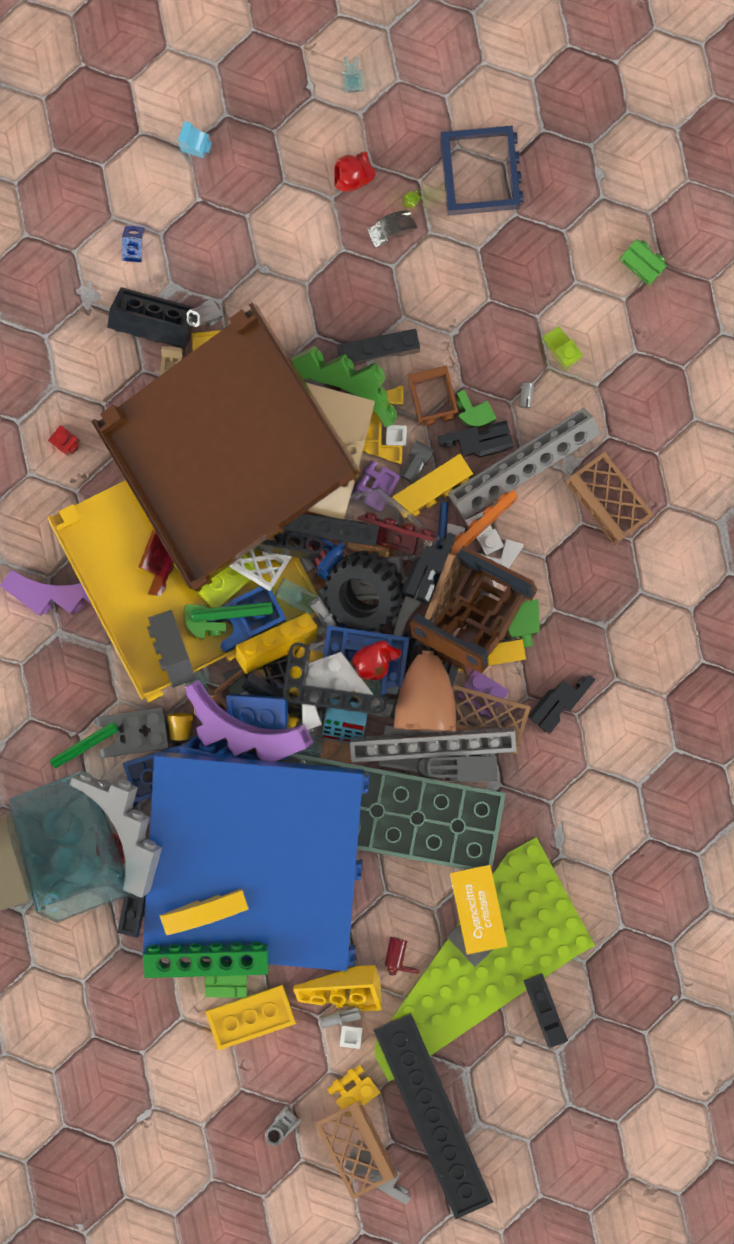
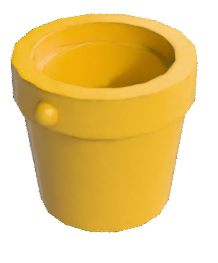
M167 714L170 739L189 740L193 714Z

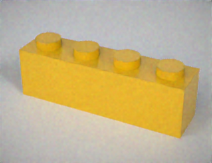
M461 454L394 495L392 501L404 519L409 517L412 520L421 514L419 510L425 506L429 509L438 503L436 499L441 496L444 498L448 497V493L455 487L470 480L473 473Z
M307 612L236 645V660L245 674L289 654V649L294 643L300 642L309 645L317 641L318 627Z

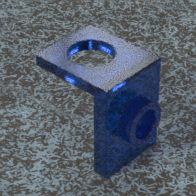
M125 226L122 234V261L142 262L144 227ZM130 231H136V232H139V233H137V234H131V233H129V232H130Z

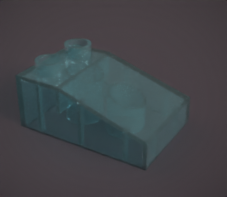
M83 770L9 799L35 911L37 914L55 923L130 895L129 892L123 890L126 875L105 811L84 792L70 785L72 777L85 772Z

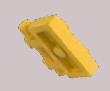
M361 1065L354 1069H349L347 1071L348 1074L339 1080L336 1079L332 1082L333 1085L327 1088L331 1096L337 1091L341 1094L335 1100L341 1110L359 1100L365 1105L381 1093L369 1075L361 1080L359 1075L365 1071ZM353 1080L356 1085L347 1091L344 1086ZM349 1111L344 1113L347 1118L351 1115Z

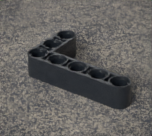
M284 531L274 535L277 544H272L266 539L252 550L304 559H316L320 555L324 544L320 537ZM288 542H295L297 547H291ZM308 545H315L317 551H312Z
M300 642L291 645L283 691L284 698L288 702L370 714H380L386 709V701L379 695L307 686L310 649L306 644ZM298 646H302L305 650L301 658L295 655V649ZM295 667H299L302 670L301 676L297 679L292 676V670ZM293 687L299 691V696L296 699H292L289 696V691ZM313 690L318 691L320 695L319 700L316 702H312L309 698ZM333 693H337L340 696V702L337 705H333L330 702V696ZM353 696H358L361 700V704L357 708L351 706L350 700ZM376 698L382 703L378 711L373 710L371 707L372 700Z

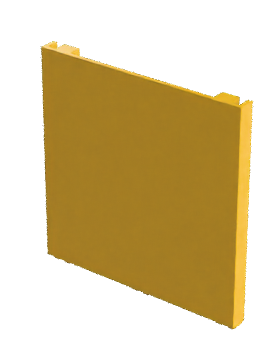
M126 480L76 505L72 504L60 510L54 516L50 515L47 517L141 700L146 698L147 702L150 703L162 697L163 693L161 690L171 685L167 671H162L159 659L162 658L161 654L156 655L153 643L156 642L155 637L150 638L147 629L150 626L149 617L172 610L194 673L225 657L228 662L236 658V648L228 652H222L220 648L222 641L233 633V627L230 623L226 621L218 622L226 623V631L224 634L221 633L219 637L208 636V633L205 632L204 640H198L187 632L184 625L185 605H206V608L210 607L196 591L188 587L184 578L175 567H173L172 572L167 578L166 589L161 596L148 595L155 575L138 567L152 530L155 529ZM253 550L255 557L264 556L263 552ZM291 557L271 590L286 617V622L307 612L313 619L317 617V614L309 603L319 596L299 558ZM274 559L270 560L273 568L281 567V563ZM266 561L257 562L259 569L268 568ZM270 573L261 574L262 579L271 583ZM252 580L249 581L223 605L260 585Z

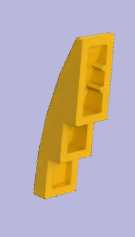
M523 639L499 643L488 656V667L526 660Z
M238 889L223 896L216 895L201 902L197 900L159 916L166 935H170L230 917L248 910L243 891Z

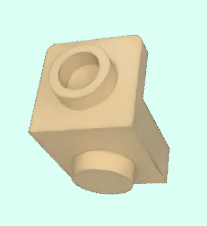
M174 346L162 347L160 376L183 359L182 348Z

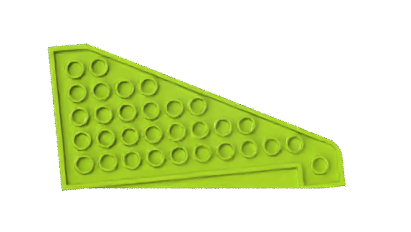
M537 837L507 852L492 874L507 946L494 949L474 967L447 938L390 1020L392 1021L411 1012L430 1056L525 992L526 987L523 979L539 973H543L545 978L577 955L595 946ZM377 1040L374 1049L375 1057L388 1081L394 1079L393 1074Z

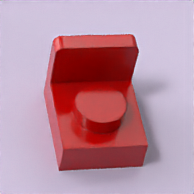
M61 425L48 439L51 444L66 456L70 453L74 454L79 448L78 443L80 440Z

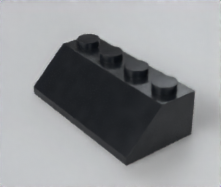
M121 287L110 307L107 328L185 349L193 328L186 321V313L196 307Z

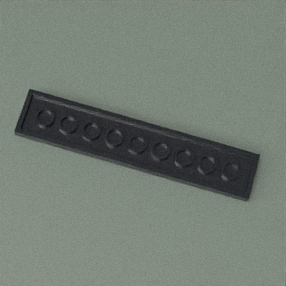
M411 1012L374 1028L373 1031L455 1219L493 1203Z

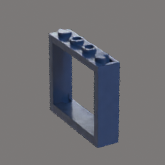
M513 126L441 132L440 141L448 216L517 210L520 208V203H523V191H519L518 183H522L521 171H517V164L520 163L519 151L515 152V144H518L517 132H513ZM507 136L513 199L456 204L450 141Z

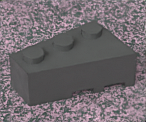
M172 610L149 617L150 626L147 629L150 638L155 637L156 642L153 643L156 655L161 654L162 658L159 659L162 671H167L172 688L196 680Z

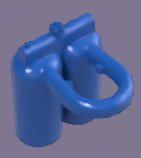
M321 538L324 544L323 549L328 551V553L318 565L317 574L323 580H326L329 572L344 558L343 549L345 546L342 542L337 546L327 539Z

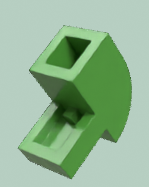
M465 390L457 393V407L459 411H464L458 415V419L464 426L468 428L477 426V429L496 422L497 418L488 401L473 407Z
M186 604L184 607V625L192 637L204 640L205 632L208 633V636L219 637L221 633H225L226 623L192 621L191 611L205 609L206 605Z

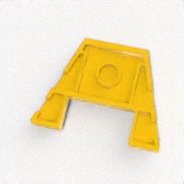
M404 386L385 390L390 405H403ZM372 411L362 452L402 465V446L381 445L382 421Z

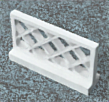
M276 539L269 540L270 543L277 544ZM253 550L249 552L251 558H240L229 567L271 591L292 556L263 552L264 556L255 557ZM274 559L281 563V567L273 568L270 560ZM266 561L268 568L259 569L257 562ZM252 562L255 570H247L243 563ZM270 573L271 583L262 579L261 574Z

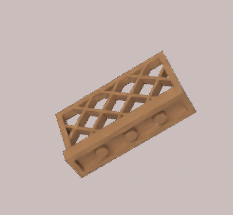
M605 452L565 481L614 546L654 516ZM602 458L608 465L607 472L597 470V462ZM584 472L593 473L592 483L584 482L580 475ZM596 474L607 475L606 485L595 484ZM610 476L617 477L620 480L619 488L609 486ZM595 488L605 489L604 499L597 498L594 495ZM608 490L619 491L618 501L607 500ZM622 492L631 494L632 504L621 502ZM607 503L617 505V515L607 512ZM621 506L631 507L630 517L620 516ZM635 508L642 509L647 516L643 519L634 518ZM619 519L630 521L629 529L625 533L619 527Z
M448 555L424 617L432 622L437 619L451 600H455L453 596L469 570L461 565L457 555Z
M453 684V694L454 690L464 692L467 698L458 704L455 702V708L461 716V719L456 721V730H472L482 726L484 729H487L485 724L496 720L499 727L502 728L498 717L508 712L513 723L506 727L515 725L519 732L516 740V752L510 753L518 754L531 706ZM477 696L483 697L486 705L476 710L471 699ZM469 701L474 711L463 716L459 706ZM501 702L506 710L495 715L490 705ZM489 707L494 717L483 722L478 712ZM517 707L525 709L523 717L515 721L510 711ZM476 714L481 724L476 727H470L465 719Z
M361 1100L315 1123L352 1200L398 1176ZM347 1111L350 1112L353 1118L351 1126L341 1123L342 1115ZM331 1122L336 1124L333 1135L325 1132L322 1126L324 1123ZM339 1126L350 1129L347 1140L336 1137ZM353 1131L361 1134L362 1141L360 1145L350 1142ZM335 1140L345 1143L342 1154L334 1151L333 1145ZM348 1145L359 1148L356 1159L346 1156ZM362 1149L370 1152L372 1156L370 1164L359 1160ZM344 1159L355 1162L352 1173L344 1171L342 1167ZM358 1164L369 1167L366 1178L355 1175ZM371 1169L378 1170L383 1179L378 1182L369 1180ZM353 1178L364 1181L362 1190L355 1193L352 1187Z

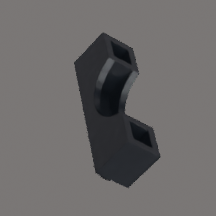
M415 328L338 344L337 351L339 356L346 354L348 359L352 360L354 366L381 357L420 353V344Z

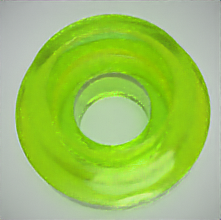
M410 190L403 197V206L410 209L415 207L421 199L418 195L419 192L417 190L413 192Z

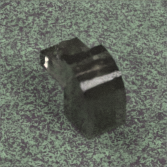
M402 210L377 220L378 223L367 230L376 248L381 247L393 238L404 237L418 227L410 210Z

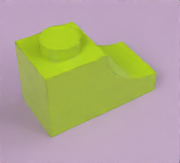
M559 326L542 337L564 371L582 359L583 354Z

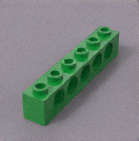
M234 942L230 945L212 943L207 946H201L198 943L189 946L172 944L168 947L150 945L145 947L143 953L144 978L268 975L270 968L268 944H263L262 942H253L251 944ZM249 955L252 957V960H245L242 956ZM207 956L211 961L206 962L201 957ZM229 956L232 960L225 961L222 957ZM187 957L190 959V962H184L181 958ZM161 958H168L170 962L164 963Z

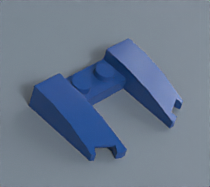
M328 626L323 658L340 652L345 655V650L358 651L362 647L372 645L378 641H386L391 647L400 649V657L389 662L388 672L382 678L380 694L384 695L387 694L386 689L398 686L399 689L401 688L404 679L409 638Z

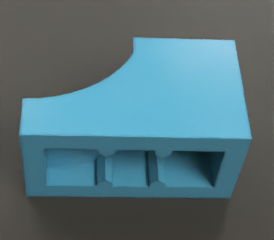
M184 121L178 138L181 151L204 158L205 154L210 152L212 146L209 134L198 130L192 123Z

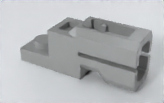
M354 1147L349 1157L356 1159L359 1148ZM362 1149L359 1160L370 1164L372 1158L370 1152ZM346 1160L344 1167L352 1171L355 1162ZM358 1164L355 1174L359 1176L367 1174L369 1167ZM394 1166L398 1176L376 1188L407 1205L411 1195L408 1193L409 1189L403 1185H394L401 1174V1169ZM371 1169L370 1177H372V1181L378 1182L383 1179L378 1170Z

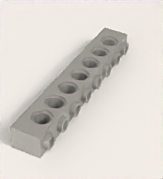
M585 408L580 409L449 492L448 495L457 512L466 520L499 499L505 492H510L579 447L600 435L593 416Z
M515 727L351 737V762L516 752Z

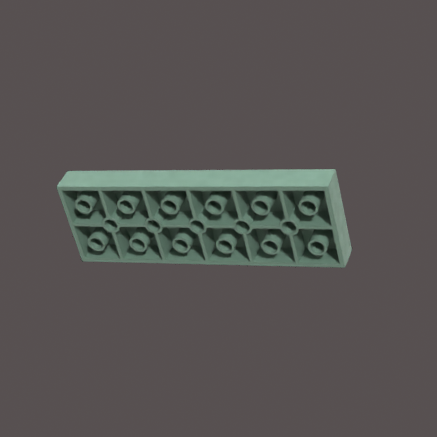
M295 753L289 755L287 759L275 761L364 769V774L370 773L368 793H362L357 849L459 869H470L490 864L492 870L506 793Z

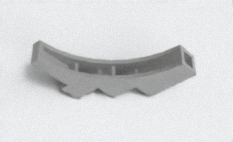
M86 772L77 774L72 777L70 785L84 792L97 802L112 821L122 842L126 866L123 890L142 898L151 891L162 847L156 845L152 840H144L150 817L144 815L142 811L132 810L138 787L131 785V782L127 780H118L111 784L107 780L93 778L91 774Z

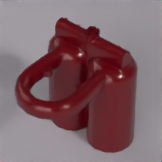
M390 937L385 959V966L389 975H396L397 971L419 974L420 972L419 969L402 966L407 941L396 937Z

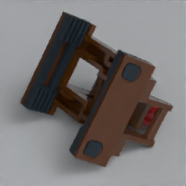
M462 546L457 557L461 565L469 570L453 596L455 600L450 601L434 622L416 614L410 622L413 638L434 648L441 661L445 660L464 670V673L467 675L472 670L482 674L489 665L488 656L499 644V640L504 638L525 598L532 601L538 590L533 580ZM493 581L507 587L506 590L502 591L494 587ZM481 591H483L486 594H492L500 598V600L497 601L487 595H484L479 601L476 602ZM458 627L461 628L456 637L452 635Z

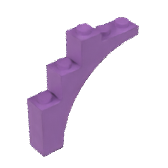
M11 570L0 584L3 589L39 616H42L43 613L46 615L53 607L51 603L53 601L72 615L75 612L78 613L83 608L84 599L90 602L81 583L59 586L42 584L27 579Z
M200 680L192 682L185 687L187 697L196 709V716L202 722L196 729L199 739L203 741L205 746L226 737L228 748L233 752L234 756L256 747L257 756L261 761L275 762L306 749L313 743L305 724L286 729H266L252 726L234 718L219 707L206 692Z

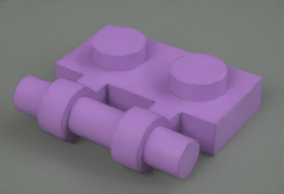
M371 460L368 466L364 467L360 481L356 482L352 496L359 499L362 493L366 494L364 503L382 512L401 476L384 466L380 473L374 471L378 464ZM370 477H373L376 480L370 489L366 485Z
M475 670L464 685L466 688L505 698L509 692L500 684ZM462 691L456 697L461 701L467 699ZM471 699L476 710L486 705V702L482 705L476 700ZM469 701L463 704L466 707L468 705L471 707ZM496 702L492 705L498 708L501 702ZM489 707L478 712L482 717L483 715L488 719L493 717L488 709Z

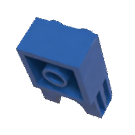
M259 586L221 606L271 602L273 606L272 614L207 621H226L233 627L232 635L221 643L220 648L222 652H228L236 648V645L286 622V617L272 590L269 591Z
M198 734L179 747V753L260 760L257 753L250 750L234 756L233 752L228 748L227 740L221 739L205 746L203 741L199 739Z
M181 745L158 752L179 753ZM155 753L123 762L127 780L131 782V785L138 787L134 803L152 798L153 777L151 778L152 781L147 782V779L143 780L142 776L145 775L146 771L153 773Z

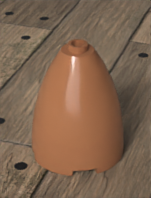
M422 651V655H417L409 667L397 698L394 729L456 731V710L452 686L439 656L434 655V651Z

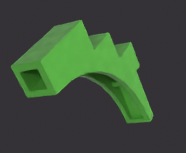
M316 346L290 357L305 382L333 385L355 396L375 401L373 411L378 415L385 427L393 425L397 419L395 407L390 405L385 389L381 388L382 383L385 381L384 371L381 367H378L376 362L355 371L352 360L348 359L346 354L325 363L322 352Z

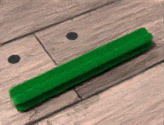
M271 602L195 609L191 611V618L193 622L268 615L273 613V606Z
M111 722L56 755L50 760V763L54 768H58L112 736L119 730L116 723Z

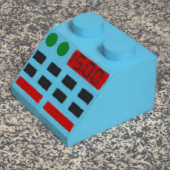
M332 698L330 702L333 705H337L340 700ZM350 702L354 708L360 706V703ZM327 708L322 739L350 744L351 737H363L368 713Z

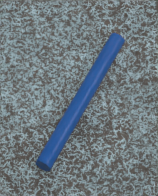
M441 502L438 528V536L440 537L437 540V550L440 551L442 550L439 549L442 537L446 538L448 502ZM434 576V583H438L439 576Z

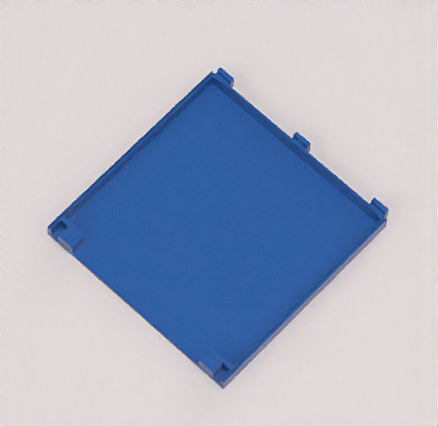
M156 751L154 756L149 840L161 846L162 850L151 891L146 894L142 953H144L145 947L150 945L168 947L172 944L189 946L198 943L201 946H207L212 943L230 945L234 942L242 944L262 942L263 944H268L269 964L347 971L348 966L354 965L356 945L349 946L354 883L355 880H361L363 860H356L362 793H368L370 773L364 774V769ZM238 889L243 891L248 910L203 926L166 935L159 915L197 900L201 902L216 895L223 896ZM249 955L242 956L245 960H252V957ZM207 956L201 957V958H204V959H210V958L207 957ZM229 956L222 957L226 961L232 960Z

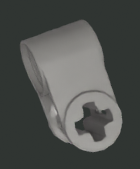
M285 1106L265 1132V1140L271 1146L279 1145L302 1120L300 1117L294 1116L288 1110V1106ZM277 1130L280 1133L279 1139L271 1140L268 1136L269 1132Z

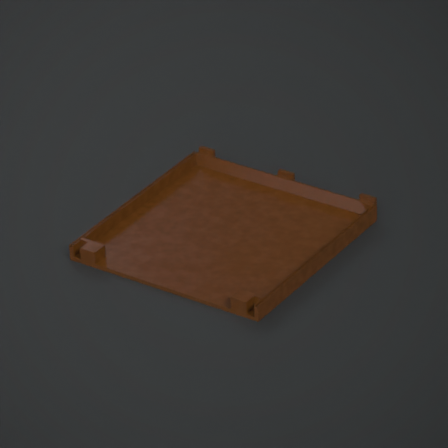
M253 302L248 304L251 308L246 312L241 309L229 318L231 324L119 407L112 405L100 414L102 416L100 421L96 419L91 421L189 588L198 592L202 590L204 585L211 584V579L266 539L273 540L275 538L274 535L284 532L286 525L341 486L346 488L352 480L356 481L359 478L358 474L361 473L261 310Z

